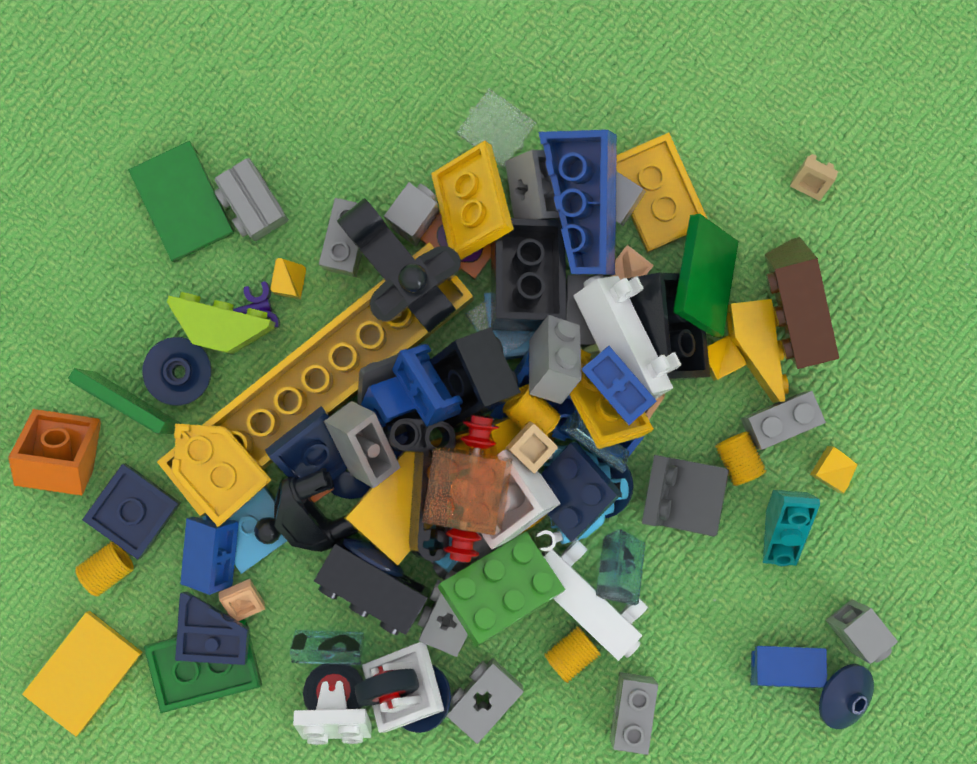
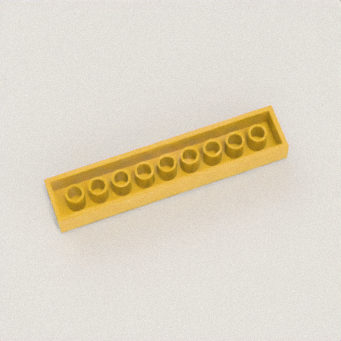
M429 242L412 257L416 259L434 249V247ZM457 275L439 285L438 288L455 307L456 311L431 332H428L409 308L403 311L402 315L397 319L389 322L378 320L373 315L370 309V300L373 293L385 282L383 279L203 425L227 427L264 470L273 463L265 451L266 448L322 406L331 416L358 394L359 371L361 368L366 367L370 363L394 356L401 350L417 347L474 301V297ZM174 448L171 449L157 463L199 516L207 515L171 474Z

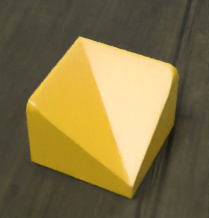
M277 258L270 287L271 292L279 296L301 300L306 267L286 259Z
M729 335L707 346L710 375L713 381L719 380L747 365L744 357L731 341Z
M827 446L810 475L836 492L844 494L858 464L834 446Z

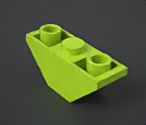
M180 292L179 298L168 295L167 303L193 345L234 354L269 333L275 327L276 322L267 319V312L248 308L247 313L243 314L233 311L234 305L214 300L213 306L200 303L201 297L185 292Z

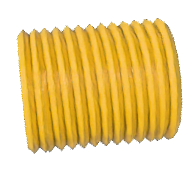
M529 384L520 387L521 393L506 401L503 413L508 415L520 429H523L529 422H532L548 436L559 423L560 413L543 398L530 395Z
M747 431L730 437L715 446L717 448L716 451L720 454L719 457L723 460L722 463L729 470V479H731L733 486L752 481L767 471L760 455H758L759 452L755 449L756 446H754L751 435H749L750 432Z
M111 541L107 546H104L93 556H90L79 566H76L75 573L82 586L91 595L98 597L110 589L112 585H115L126 575L133 572L134 565L126 551Z
M576 626V629L573 628L570 634L564 636L562 641L559 640V643L551 647L547 653H544V656L558 675L566 683H569V680L572 681V678H575L577 673L580 674V671L588 667V664L590 665L598 656H601V653L582 629Z

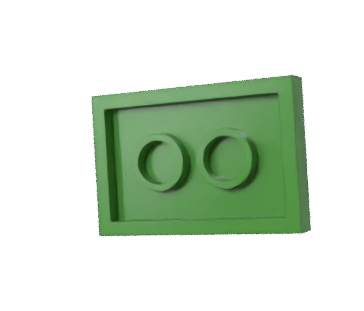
M527 531L438 585V589L476 648L566 590Z

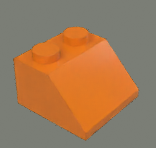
M33 409L8 457L14 486L82 496L94 470L101 426L100 419Z

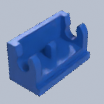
M423 344L408 350H401L392 370L424 424L428 427L460 414L462 410L460 404L463 403V400L460 396L451 397L429 361L428 353L432 351L428 344Z
M610 346L605 348L581 369L628 426L657 402Z
M397 377L369 386L361 403L363 407L375 412L381 427H385V423L390 422L393 418L416 410Z
M206 515V520L198 517L186 518L180 584L208 595L233 585L239 521L228 519L217 527L208 515Z
M755 646V651L751 652L750 686L824 688L827 683V649Z

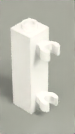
M596 275L583 283L584 288L573 296L600 352L610 346L655 399L673 389L667 373L680 367L681 363L675 352L667 357L665 355L658 357L632 305L630 297L635 296L644 289L638 276L630 281L627 278L620 280L619 276L603 277V275Z
M579 540L573 541L561 556L554 549L544 551L542 555L566 589L562 594L555 597L554 600L618 661L623 656L626 658L630 657L639 648L641 643L638 640L642 637V634L632 623L648 608L646 604L635 595L624 609L619 612L605 598L598 597L597 590L571 567L588 550Z

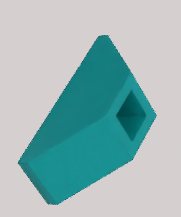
M772 491L766 509L763 563L776 564L778 566H797L820 507L819 498L808 492Z

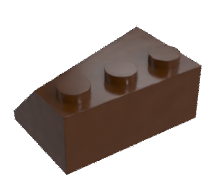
M800 237L793 238L765 254L769 270L766 278L770 293H775L778 306L774 307L778 327L783 326L786 339L781 340L786 360L792 359L796 368L800 369L839 359L818 258Z

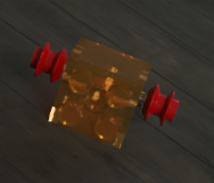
M471 415V421H463L469 427V434L460 439L467 446L474 447L469 448V451L443 446L433 449L422 523L452 528L446 532V535L452 538V545L444 547L443 550L450 553V559L454 561L471 562L472 557L479 556V552L473 549L474 542L482 540L478 533L496 535L502 530L513 458L484 454L483 449H489L496 445V442L490 438L491 431L499 429V426L492 425L493 418Z

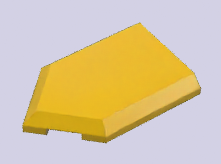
M582 349L581 369L592 360L590 358L591 354ZM581 370V381L569 396L598 449L643 437L654 430L645 412L628 426Z
M175 424V448L171 474L217 527L226 522L272 481L227 427Z

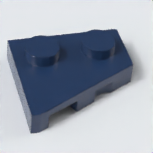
M181 592L175 661L245 665L248 660L250 628L193 594Z

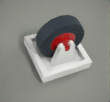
M419 642L362 665L365 680L355 685V694L359 705H372L379 733L389 732L445 711L427 644Z
M331 661L322 663L312 670L307 677L303 689V698L308 710H295L293 725L302 739H307L308 744H327L328 739H342L343 743L358 744L363 742V738H371V721L366 709H361L363 706L358 704L355 694V685L363 681L357 669L344 662Z

